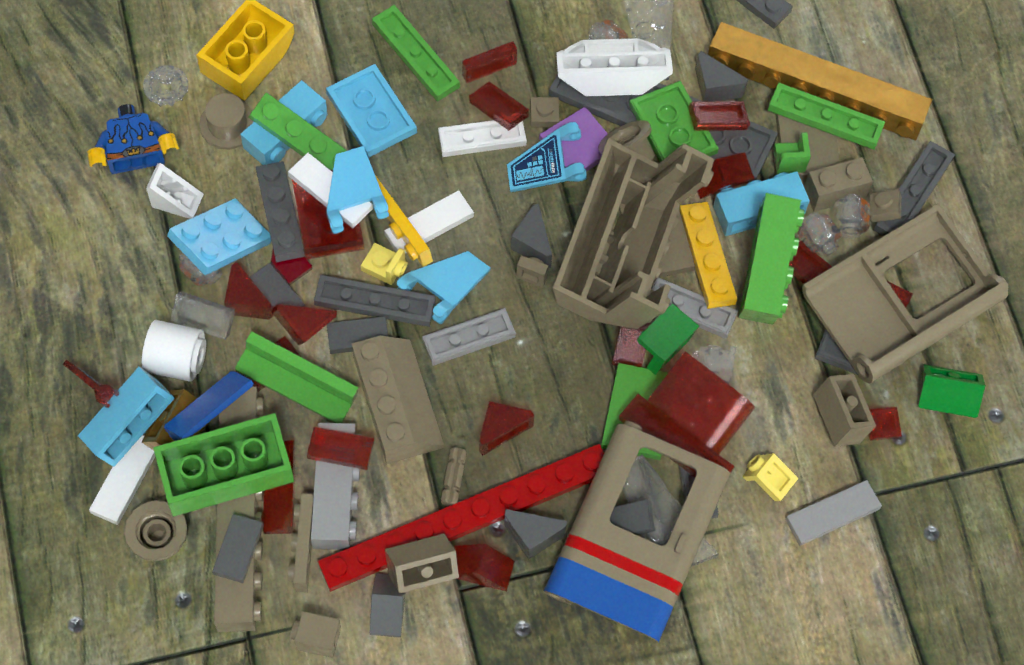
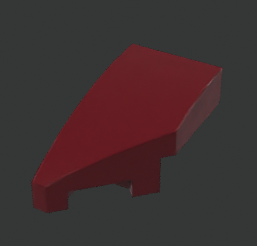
M272 249L271 265L289 286L312 270V265L305 257L276 262L274 250Z

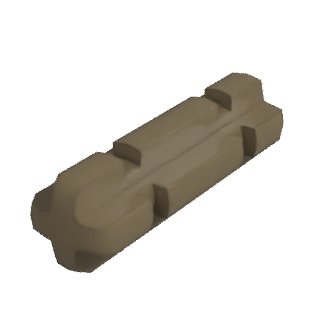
M456 447L450 449L444 490L441 497V503L444 506L458 503V491H460L466 460L465 449Z

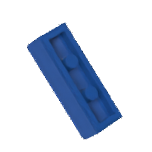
M235 371L229 372L164 425L165 431L174 441L193 436L249 390L254 383Z

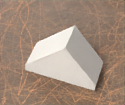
M161 163L156 165L146 188L152 208L189 219L194 217L204 195Z

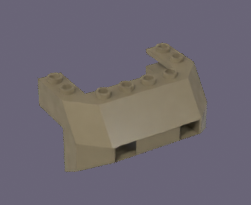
M608 138L553 286L557 305L590 321L636 330L644 324L650 323L659 314H664L670 303L668 294L671 286L665 284L656 291H653L651 287L653 281L661 273V258L670 247L671 240L668 239L670 232L674 230L679 221V215H677L679 206L690 196L694 197L700 188L708 186L714 174L711 168L715 159L683 143L658 164ZM620 204H625L623 214H619L616 226L613 229L612 226Z

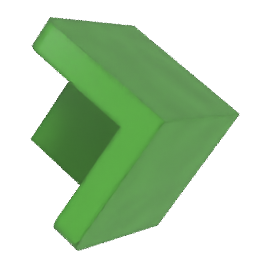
M801 132L797 143H775L773 150L777 174L782 172L793 173L796 171L798 173H805L811 157L808 133Z

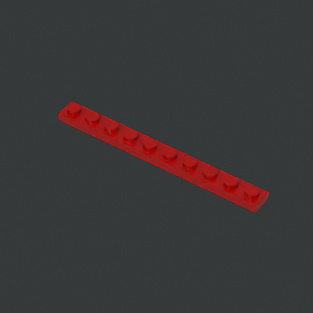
M600 444L319 560L318 565L329 591H334L386 569L385 549L440 534H445L451 542L505 519L506 509L522 512L591 483L604 455Z

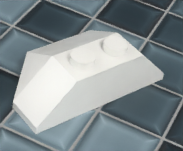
M639 38L581 40L564 51L556 52L558 77L584 96L642 95L673 73L670 49L660 48L653 43Z

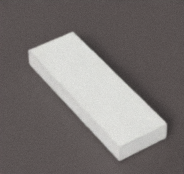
M522 116L438 128L442 157L526 146L527 143Z
M307 153L288 171V176L327 207L333 172L311 154ZM366 202L339 212L343 221L354 228L373 209V204Z
M458 190L407 219L426 243L473 218L474 212ZM390 228L384 230L386 238L396 252L399 248L405 250L404 246L406 243L402 238L397 240Z
M143 435L116 466L112 467L89 509L91 514L116 525L120 523L155 458V452L142 443Z

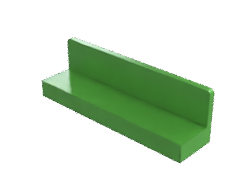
M252 331L246 340V349L235 366V370L242 375L334 423L343 422L358 394L359 387Z

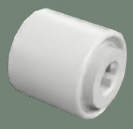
M154 320L148 329L144 342L142 369L151 374L192 382L201 371L205 359L206 339L204 331L202 329Z

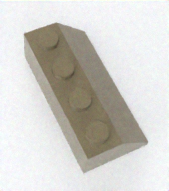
M380 335L352 343L353 359L386 464L444 448L441 433L410 339Z

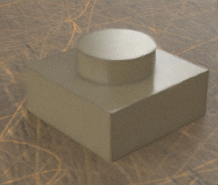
M531 97V127H552L559 123V97Z
M899 189L870 193V217L872 223L901 219L902 196Z
M521 255L517 264L516 278L543 288L548 278L549 265L544 264L538 258H527Z

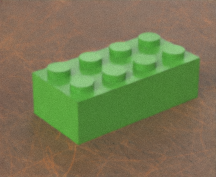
M769 193L765 194L759 206L738 318L773 325L778 318H782L783 313L785 314L788 296L784 295V290H787L788 284H791L794 267L789 266V263L797 254L799 238H795V233H798L799 227L802 226L805 212L804 209H800L801 200Z
M275 413L153 447L167 502L173 517L294 482L291 465Z

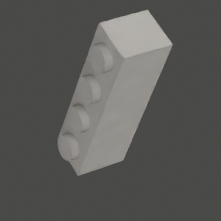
M318 423V435L324 436L322 445L317 444L320 446H317L311 543L313 549L345 550L350 548V541L356 540L357 521H352V510L358 511L359 495L358 492H353L354 481L360 480V463H355V453H361L362 435L356 434L355 424Z

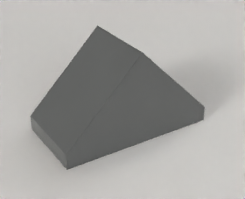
M700 51L695 71L702 100L704 102L742 98L745 94L748 79Z
M535 204L512 234L511 249L524 257L538 258L544 264L549 265L548 268H551L552 252L540 206Z
M507 509L505 511L504 525L528 560L565 536L567 521Z
M376 573L371 596L370 635L401 638L406 592L398 593L389 574Z

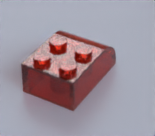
M292 180L306 260L364 250L360 222L352 228L343 221L344 231L334 234L327 218V207Z
M686 351L682 353L646 400L718 456L756 408L747 398Z

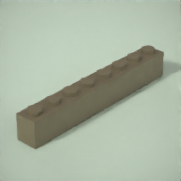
M251 387L219 413V429L264 415V397L258 396L256 387ZM263 491L217 504L216 559L233 514L263 522L262 512H257L258 501H263ZM258 542L244 583L215 575L214 624L217 632L256 631V621H261L262 617L261 602H256V590H262L261 571L257 572V560H262V542Z

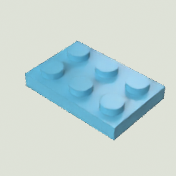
M375 64L326 88L327 96L360 147L364 146L368 158L417 133L415 123Z
M236 198L170 228L167 235L204 275L257 251L271 242L270 233Z

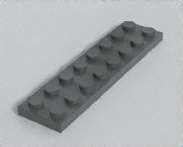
M558 74L549 89V96L559 97L560 101L579 109L584 107L591 114L619 126L637 121L629 103L630 100L642 95L584 96L560 79ZM658 83L642 95L663 88L666 85ZM690 96L719 148L718 154L710 156L715 159L713 166L748 181L757 180L777 139L778 133Z

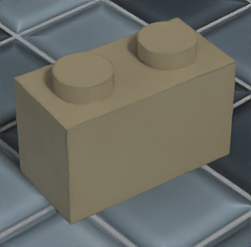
M863 157L809 171L804 188L813 212L857 201L861 198H867L873 180Z
M854 374L829 376L813 394L834 447L860 444L876 427Z
M445 534L385 549L388 574L399 594L459 578L456 551Z

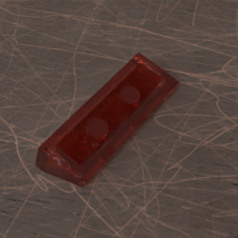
M294 440L284 441L294 482L264 491L263 534L294 533Z

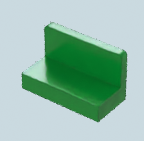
M671 304L665 313L660 315L637 339V342L654 356L647 366V369L654 375L690 341L699 328L698 324L674 304Z
M923 364L921 373L923 384L918 401L919 408L973 418L978 417L986 386L982 374Z

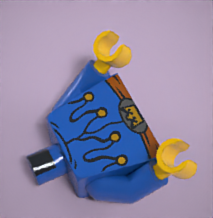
M125 104L118 108L119 118L107 121V130L101 133L95 147L88 150L87 153L90 167H93L95 163H102V166H107L108 162L112 175L156 166L158 163L165 164L163 154H166V150L170 148L178 150L179 146L173 133H169L157 121H150L147 113L136 114L133 105Z

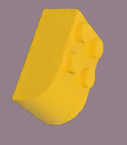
M246 0L196 55L200 73L245 101L287 52L293 39L294 24L256 0Z

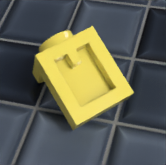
M374 243L361 264V271L392 285L397 277L401 278L407 268L408 262L405 259V250L399 248L397 252H393Z
M774 453L759 454L753 457L747 464L748 470L743 475L746 481L755 480L774 501H781L798 480L797 476Z

